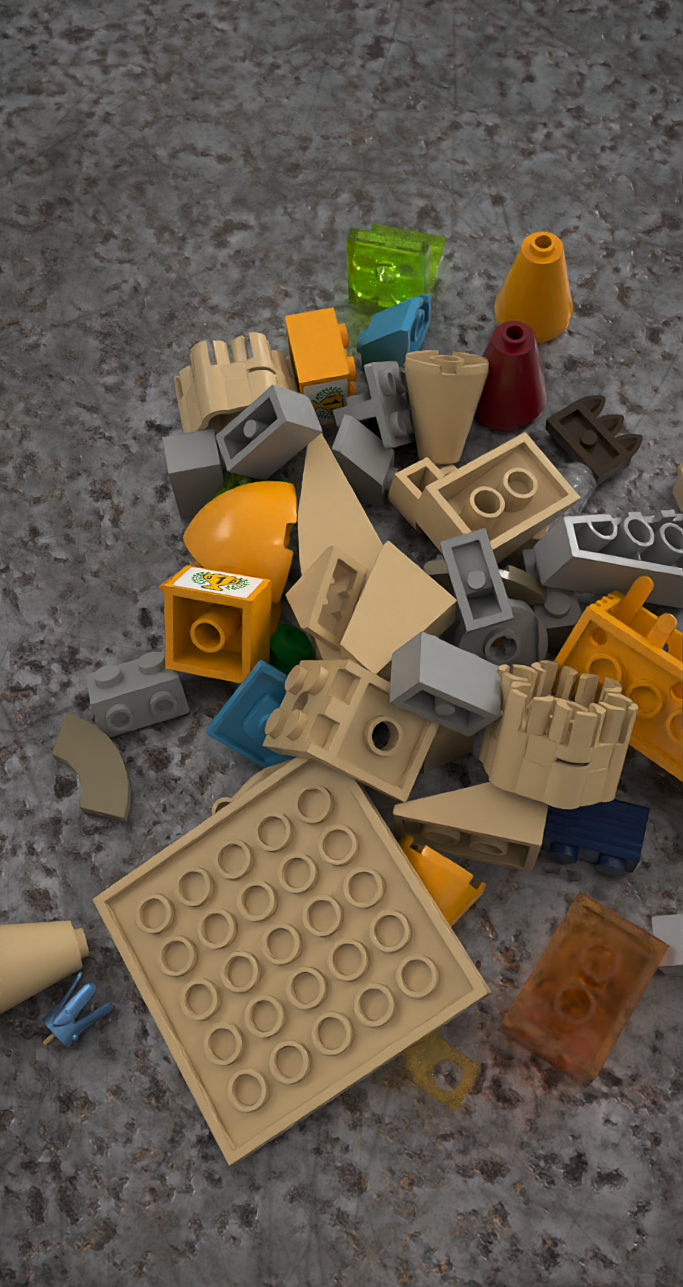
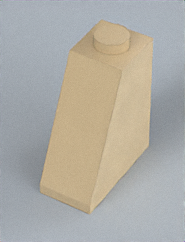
M390 541L386 542L381 547L340 643L341 660H350L390 682L392 653L421 631L439 637L455 622L457 599Z

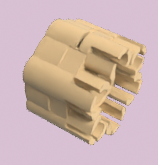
M249 332L253 358L249 359L246 341L242 335L231 341L230 345L234 363H230L227 344L224 341L213 340L211 343L215 365L210 364L206 340L195 344L191 348V365L179 371L180 376L174 377L183 433L214 428L216 436L272 384L300 393L291 356L285 357L284 352L271 351L266 336L258 332Z
M540 660L539 663H532L531 667L512 664L510 674V666L506 664L500 665L498 667V675L501 676V717L485 727L478 756L479 760L483 763L486 773L489 775V781L502 790L517 793L560 809H576L579 806L612 801L615 798L639 707L638 704H632L633 700L621 695L622 684L606 677L597 705L593 702L600 677L595 674L583 673L579 680L575 700L572 702L571 698L578 674L577 670L563 666L557 692L555 695H552L560 663Z

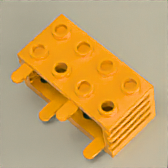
M640 576L635 580L627 595L616 589L607 596L602 597L601 600H597L595 604L592 603L587 606L554 662H558L560 665L553 692H557L563 666H568L578 671L571 698L572 702L575 700L579 680L583 673L595 674L600 677L593 702L597 705L604 679L609 677L622 684L621 695L633 700L632 704H638L639 706L629 745L683 782V633L676 629L677 620L673 615L665 613L657 617L642 607L653 590L654 584L650 577ZM666 643L668 644V652L662 649Z

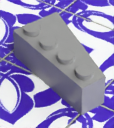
M660 510L656 515L642 516L641 512H627L620 518H612L610 514L564 516L533 546L541 585L604 596L617 589L624 595H627L638 577L648 576L652 579L654 587L645 602L683 608V513L675 514L674 510Z

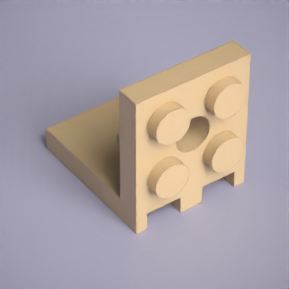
M301 660L300 664L296 665L287 676L284 686L287 692L280 707L271 713L266 722L265 733L267 736L262 746L277 754L316 759L396 801L406 803L439 724L390 704V682L350 660ZM384 722L389 728L390 739L388 744L379 750L373 743L372 732L378 723Z

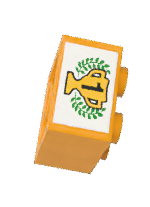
M334 307L285 316L288 351L293 361L299 392L309 396L321 428L337 426L333 410L347 406L345 398L357 395L354 381H357L353 356H348L346 348H349L345 323H337Z
M186 565L164 585L165 669L242 683L260 659L269 663L272 580Z

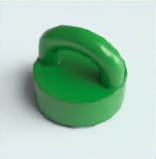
M282 624L270 636V662L277 670L284 674H289L296 665L300 664L301 660H308L313 655L311 641L300 629L293 625Z

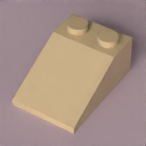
M524 432L426 486L411 516L440 552V541L486 528L496 563L498 564L574 506L581 497L528 434Z
M491 782L396 804L393 810V836L398 843L404 834L414 838L410 847L417 848L420 845L424 848L426 845L438 853L532 873L542 845L548 805L517 793L502 790Z

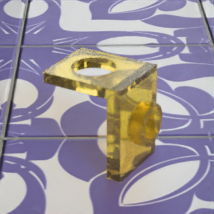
M440 1028L403 1053L402 1058L408 1062L404 1069V1077L455 1112L482 1068L440 1039L442 1033ZM443 1060H451L461 1068L462 1082L454 1090H443L433 1080V1069Z

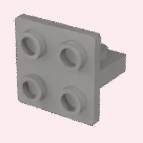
M397 361L365 364L364 370L370 392L345 398L347 406L333 410L337 427L341 425L344 414L353 416L359 422L377 418L385 449L416 442L411 408L409 409L405 392H408L404 369L402 367L399 368Z

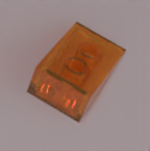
M579 891L504 1017L498 1031L587 1088L597 1078L670 945Z

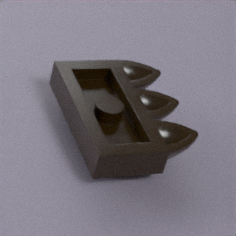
M600 395L586 396L575 401L549 417L545 425L547 432L596 486L629 466L631 458L637 453L642 443V435L625 434L615 438L622 428L623 415L610 414L596 418L603 410L606 397Z

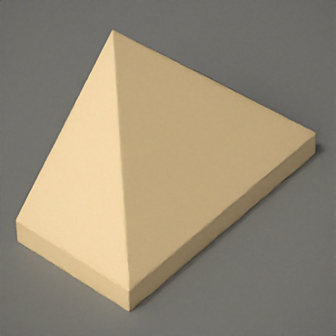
M335 545L329 546L285 595L301 629L336 651L341 650L340 643L351 620L367 568Z

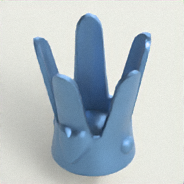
M81 971L59 1006L51 1009L42 1018L45 1025L52 1032L43 1041L44 1045H47L56 1036L64 1045L70 1047L73 1042L77 1041L78 1035L84 1029L114 1009L115 1006L108 1003L82 1019L74 1020L96 991L95 984L92 982L88 983L65 1005L81 978Z

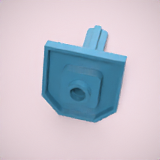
M260 659L242 683H236L238 689L209 724L207 735L262 767H270L294 759L296 756L277 754L262 746L267 736L265 733L266 722L271 713L280 707L287 692L284 688L287 675Z

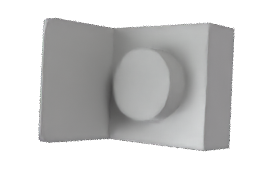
M486 528L440 541V549L466 632L471 633L514 620Z

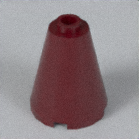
M507 321L500 324L494 330L482 354V357L488 359L489 373L474 418L478 423L491 430L513 432L517 431L519 426L529 422L530 426L537 422L545 410L547 388L534 331L523 322Z

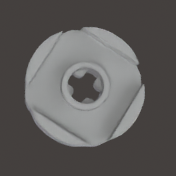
M508 599L514 620L471 633L466 632L460 616V625L455 632L453 646L473 653L497 666L506 664L510 666L509 674L512 664L531 667L532 663H539L546 656L548 648L546 628L530 606L522 600ZM505 636V638L511 639L510 643L503 645L501 652H495L493 646H491L492 642L499 637Z

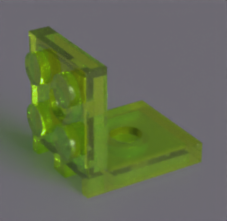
M376 223L372 224L370 231L350 227L346 238L349 304L356 305L358 299L361 298L379 302V310H385L423 293L431 295L446 250L447 237Z

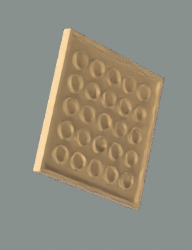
M295 757L92 899L229 1166L239 1163L492 994L362 784L316 759Z

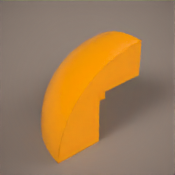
M260 481L235 487L217 496L197 513L187 527L183 541L188 551L206 569L272 580L271 602L279 603L293 556V551L288 549L290 541L289 534L293 525L297 522V497L294 484L280 481Z

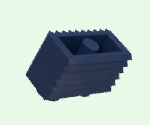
M617 799L609 802L579 806L576 809H560L549 805L540 849L549 851L548 856L559 862L576 863L577 859L586 860L589 863H596V869L605 874L622 876L625 872L633 873L640 861L650 808Z

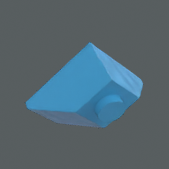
M423 293L373 315L368 330H361L356 346V352L361 354L362 371H365V364L397 361L399 368L402 367L405 371L406 354L420 350L431 321L432 295Z

